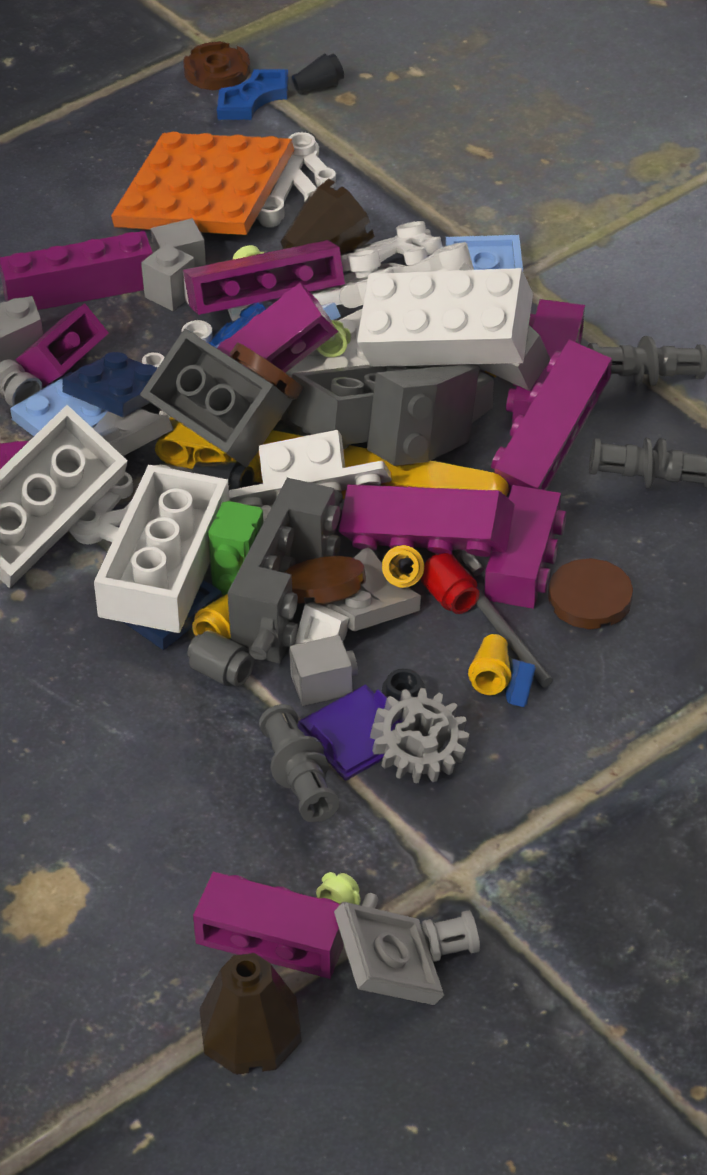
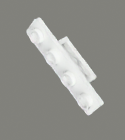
M338 430L259 445L263 484L229 490V501L260 508L264 505H271L276 500L287 477L332 487L341 493V491L347 490V485L381 486V483L392 481L391 472L383 461L345 467L342 435Z

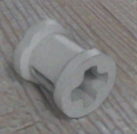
M470 910L462 912L459 918L437 923H433L431 919L422 921L423 933L433 962L440 961L442 955L469 950L472 954L480 951L478 931Z

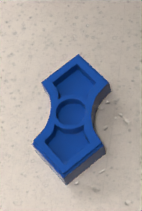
M254 69L251 77L245 82L233 87L220 88L217 105L218 120H252L253 114L261 106L277 100H286L288 96V70Z

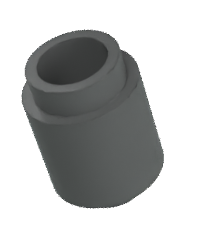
M207 630L202 635L195 636L188 647L187 656L189 657L191 669L225 686L233 684L239 687L243 685L252 672L254 658L248 653L247 648L212 630Z

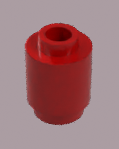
M449 553L437 554L425 562L423 575L420 580L445 610L452 611L455 614H462L476 604L480 595L477 589V582L454 555Z

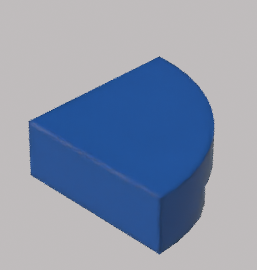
M509 658L511 680L505 688L506 699L509 704L525 707L536 667L534 664Z

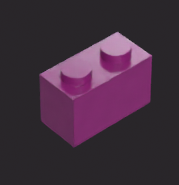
M84 303L59 320L15 360L24 368L25 372L36 376L42 382L43 388L62 376L108 335L109 332Z

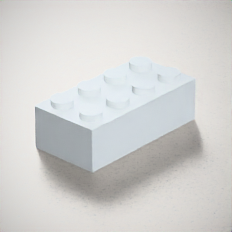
M522 268L368 274L357 344L371 367L523 363L533 292Z
M68 405L0 469V580L9 588L125 475L127 460Z
M148 465L94 580L98 617L176 633L181 632L210 564L208 531L214 519H217L216 515L222 502L229 501L228 479Z

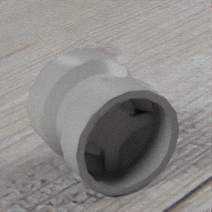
M7 359L0 362V398L5 399L9 406L13 407L43 389L42 382L32 373L25 372L24 368L16 361Z

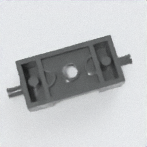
M286 478L227 593L231 640L246 647L248 653L257 660L280 663L287 648L295 645L299 624L294 623V613L297 607L298 596L292 592V574L283 572L291 566L306 560L338 556L341 538L336 536V527L340 517L339 506L343 501V495L332 487Z

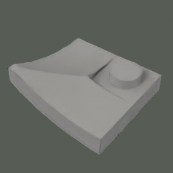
M139 408L125 417L108 411L93 429L124 456L172 431L173 427L168 415L155 414Z
M365 548L354 557V559L361 561L365 569L366 582L361 584V589L356 594L343 600L320 604L349 617L347 628L357 631L420 611L421 595L408 587L400 588L390 584L384 577L382 562L372 549ZM304 597L305 604L315 602V598Z

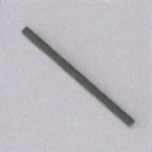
M477 586L480 595L476 605L499 634L506 639L508 645L519 659L535 665L534 677L542 687L549 686L553 681L551 676Z

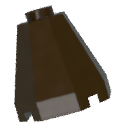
M327 179L308 196L280 242L283 249L329 240L340 248L342 256L353 253L354 249L361 248L374 238L375 235L373 229L368 233L366 232L365 226L370 223L368 214L349 190L342 186L335 190L331 188L335 182Z
M255 953L233 955L220 969L199 1009L204 1054L235 1075L249 1073L250 1067L262 1066V1072L277 1070L302 1042L296 996L271 963Z

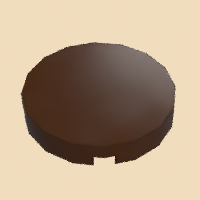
M222 41L198 45L191 50V55L188 57L186 55L183 59L185 78L190 84L201 89L220 90V88L233 87L244 82L250 74L249 54L242 47L237 46V49L230 48L229 43Z
M237 342L230 352L232 359L273 384L291 400H296L303 391L304 387L292 377L246 346Z
M343 556L319 557L306 560L291 566L283 572L292 574V592L297 594L298 604L305 603L304 597H314L315 603L320 604L343 600L356 594L361 589V584L366 582L365 569L361 561Z
M593 558L578 559L562 565L552 575L548 588L549 603L551 602V605L554 607V613L559 619L572 626L585 629H598L601 627V624L611 622V625L620 622L629 613L633 598V587L626 573L608 561Z

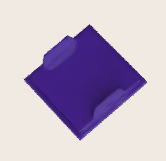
M365 684L299 720L297 725L304 732L305 736L315 737L322 743L327 762L347 781L383 760L384 754H374L372 751L375 739L370 738L372 725L375 723L376 711L378 708H385L387 697L379 689L374 693ZM400 719L392 725L391 731L395 730L396 724L402 723Z

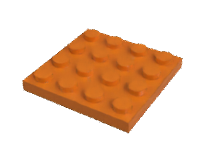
M162 133L113 211L111 217L114 227L151 229L193 218L200 232L247 235L294 152L292 139L277 138L275 136L245 137L243 135L221 136L209 133Z

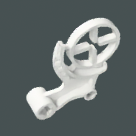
M466 242L437 249L433 252L434 254L413 265L381 264L378 271L372 274L459 271L464 262L472 270H474L468 245ZM355 272L344 274V285L310 291V293L321 305L335 302L336 305L342 304L347 308H355L364 303L368 277L356 278Z

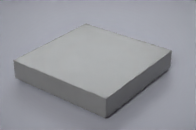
M342 902L334 911L358 990L435 1005L444 996L419 919L348 902Z

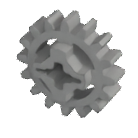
M420 688L418 697H412L409 691L405 689L402 690L400 702L389 696L386 700L385 708L377 709L374 719L375 723H373L370 738L375 739L372 751L374 754H384L381 764L384 769L393 764L398 767L396 772L397 778L400 779L406 772L412 773L414 783H419L422 774H427L432 782H436L440 769L450 775L453 773L455 762H462L469 739V733L464 731L467 720L465 717H454L458 706L455 702L446 707L441 704L443 694L438 693L433 699L427 698L426 690ZM401 718L402 723L396 724L395 730L391 731L392 725ZM448 740L447 747L438 753L437 748L443 747L444 741Z

